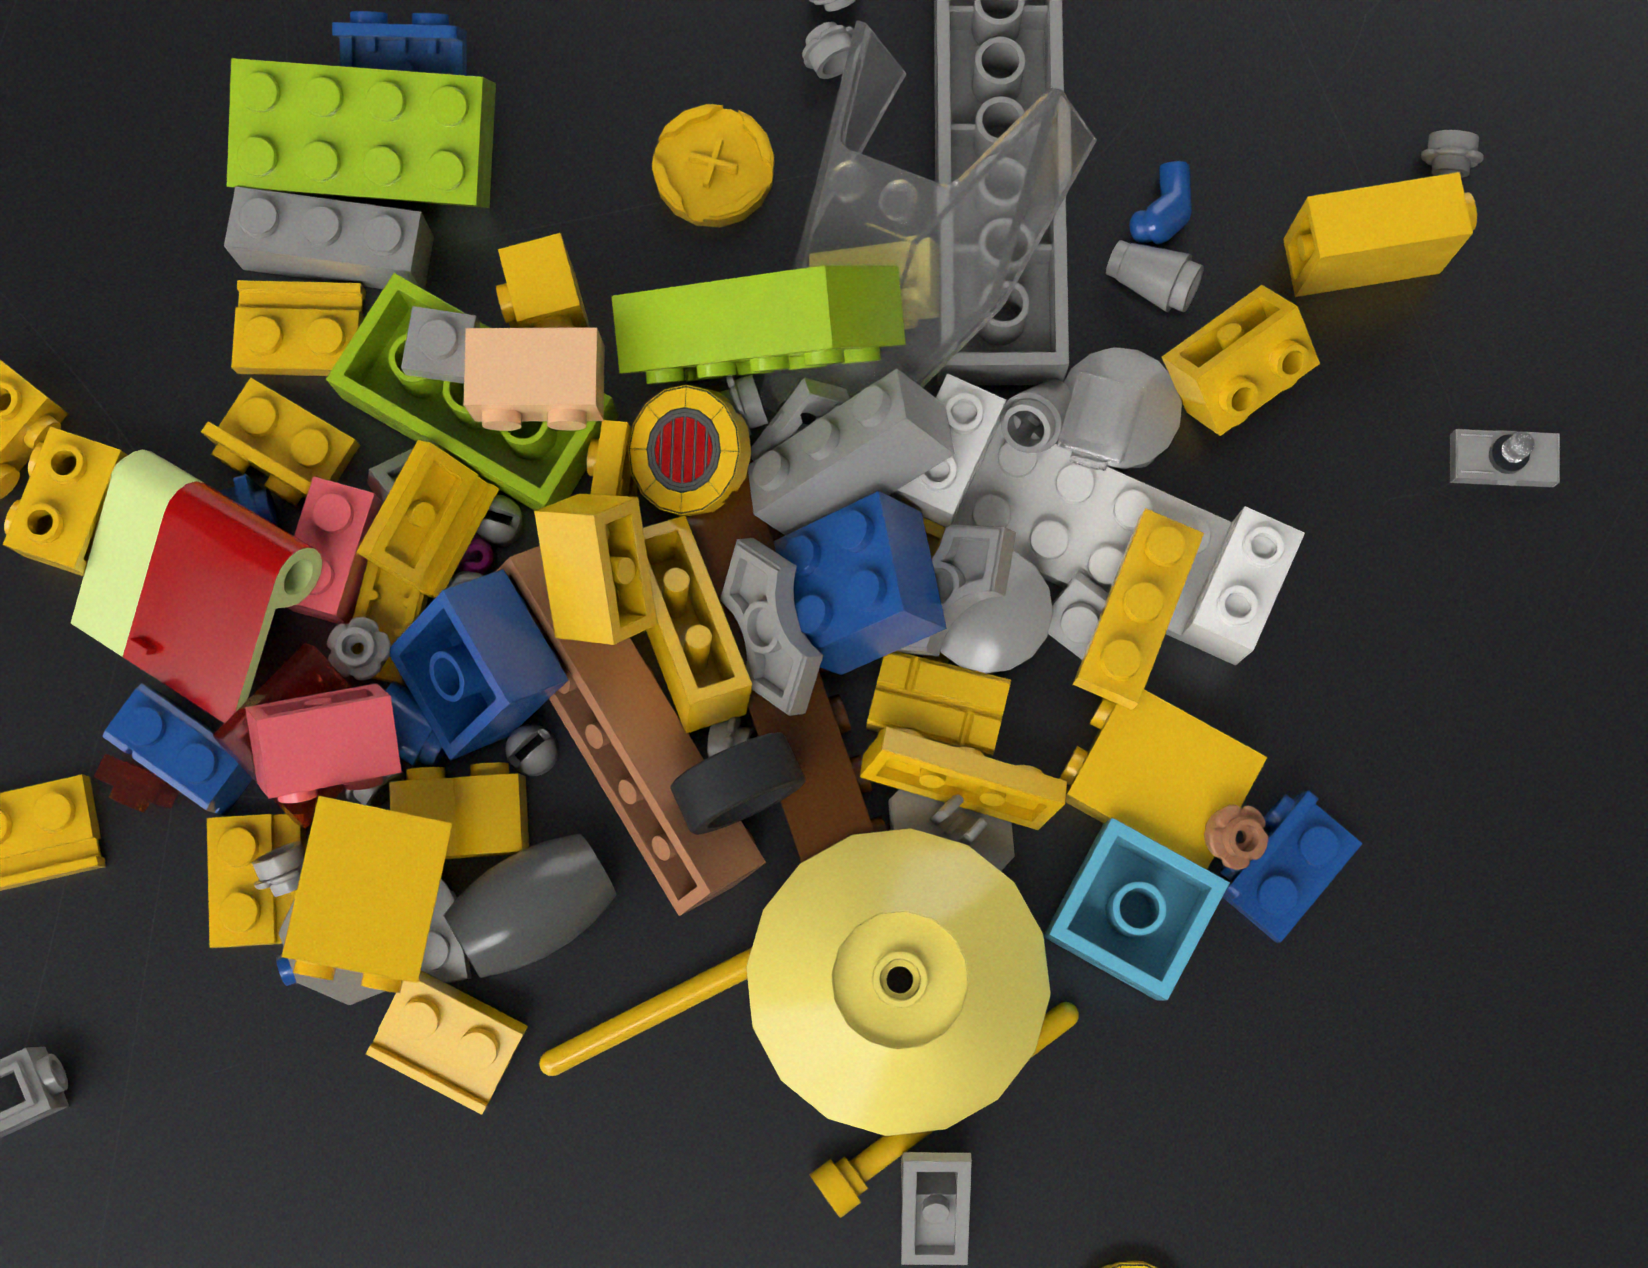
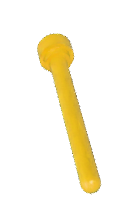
M752 947L546 1051L539 1061L541 1071L548 1076L559 1075L746 980V966Z
M1070 1002L1059 1003L1045 1014L1037 1047L1032 1057L1077 1023L1079 1012L1074 1004ZM933 1131L891 1136L883 1135L852 1160L848 1161L844 1156L834 1164L829 1159L809 1175L837 1215L842 1218L861 1203L858 1196L868 1189L865 1185L868 1180Z

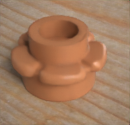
M1234 804L1226 806L1209 818L1204 832L1206 846L1212 855L1222 859V864L1225 867L1235 870L1247 868L1250 861L1261 858L1267 848L1268 835L1263 829L1265 819L1252 806H1244L1243 808ZM1241 830L1243 839L1237 843L1236 834Z

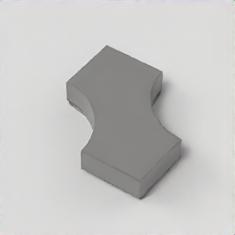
M949 525L946 527L940 546L932 557V563L947 629L897 650L898 652L939 656L946 633L954 621L966 609L988 598L1006 596L1016 532L1006 527Z
M754 538L737 539L720 601L733 613L741 628L747 654L746 670L752 682V690L789 716L804 714L810 701L823 654L811 644L805 633H802L800 629L793 593L797 566Z

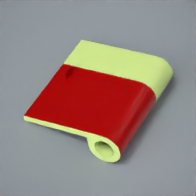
M138 450L121 459L112 471L71 624L228 726H239L275 609L296 605L310 594L321 575V554L315 548L152 451Z

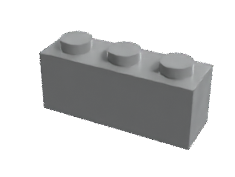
M235 186L224 247L240 267L247 271L334 283H361L363 287L384 289L393 273H396L425 290L434 235L422 212Z
M895 369L749 464L748 474L754 515L786 536L877 491L890 495L955 454L945 405L899 369Z

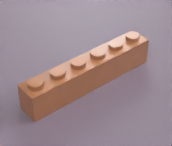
M540 546L509 557L497 571L504 569L515 590L524 599L528 612L549 647L557 655L560 666L569 679L549 700L678 916L731 889L763 866L766 861L756 847L752 834L744 827L741 821L709 833L696 835L690 832L670 786L677 777L704 759L690 738L689 733L685 734L680 719L658 685L652 669L644 662L632 640L628 638L615 645L555 638Z

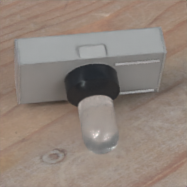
M789 374L778 375L772 384L778 408L775 417L751 447L752 460L755 461L763 454L800 432L812 422L820 419L849 400L847 390L805 377L798 385L793 376Z
M1455 429L1450 434V483L1554 487L1560 483V433Z

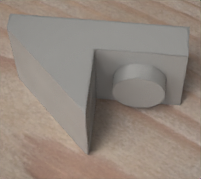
M903 1152L901 1158V1265H968L971 1153Z

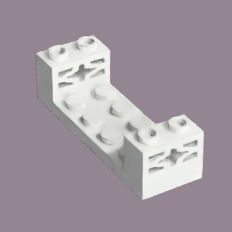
M947 373L936 399L945 405L955 454L893 492L894 499L921 511L923 518L944 527L949 525L1006 527L1016 532L1013 551L1036 566L1043 579L1065 588L1074 575L1080 571L1108 594L1140 515L1145 508L1204 533L1166 634L1235 666L1254 650L1303 539L1304 532L1246 506L1230 522L1058 444H1054L1050 449L1043 452L1025 453L1018 451L1008 444L1001 429L1000 416L1006 399Z

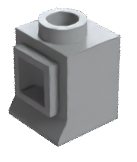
M27 1047L0 1059V1078L14 1072L26 1100L0 1113V1138L69 1107L63 1092L68 1089V1079L65 1070L54 1054L48 1055L46 1047Z

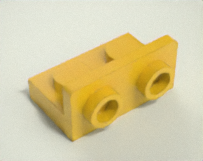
M251 377L220 425L217 427L208 421L201 431L202 434L216 445L211 453L213 457L242 475L251 466L268 476L269 478L264 487L294 506L298 505L302 497L306 499L313 476L337 483L360 447V444L351 436Z

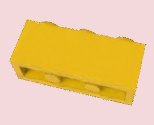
M686 516L644 527L643 533L657 625L647 629L646 632L685 734L727 721L732 717L746 715L752 682Z

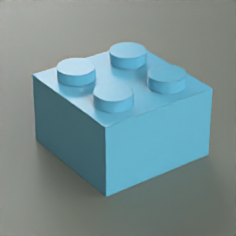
M1111 818L1102 825L1044 933V938L1157 1001L1168 1000L1230 882L1118 820Z

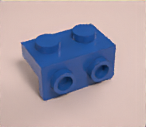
M350 12V23L332 22V36L340 38V66L467 76V31L458 26L449 25V15L412 13V24H388L387 13Z

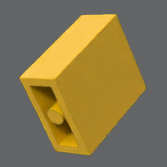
M1460 172L1308 196L1283 238L1295 297L1440 274L1473 234L1477 224L1475 200L1470 192L1464 193Z
M1146 690L1143 691L1138 705L1133 710L1103 698L1089 723L1100 729L1089 750L1086 751L1077 746L1059 779L1067 781L1069 785L1066 790L1065 802L1103 824L1109 819L1114 818L1207 870L1214 858V855L1208 850L1204 838L1205 827L1209 818L1218 810L1234 804L1241 808L1267 757Z
M318 796L282 952L283 958L296 960L293 973L334 980L336 968L363 973L360 986L394 993H401L403 981L418 984L453 823Z

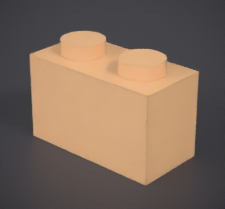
M466 328L465 408L475 422H482V427L498 431L520 429L521 421H547L549 428L567 431L586 428L587 421H603L605 345L598 329Z

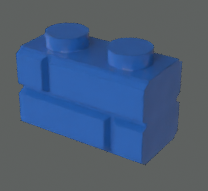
M142 683L133 691L105 729L102 736L123 752L131 754L134 760L205 810L223 816L231 810L256 775L254 760L251 755L163 693Z

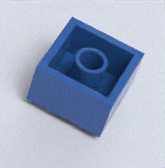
M877 491L774 541L776 553L797 566L793 589L795 609L801 632L805 633L811 644L823 654L820 668L842 675L947 629L921 511Z
M504 569L442 590L390 647L392 661L450 760L509 737L515 729L522 725L569 680L560 666L557 655L547 644L528 612L524 599L515 590Z

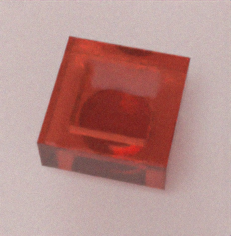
M106 753L94 775V778L114 786L109 798L143 813L146 812L150 803L171 809L179 793L177 789L153 772Z

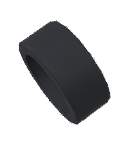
M781 732L749 739L703 760L677 777L670 786V789L690 832L699 835L730 826L771 807L797 791L805 783L806 779L786 737Z

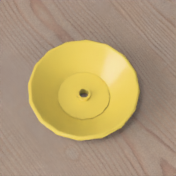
M912 828L854 834L801 862L763 909L746 966L752 1027L780 1080L827 1119L884 1136L945 1130L997 1101L1035 1053L1051 995L1044 935L1014 881L969 845ZM894 967H904L912 975V986L905 993H895L887 985V975Z

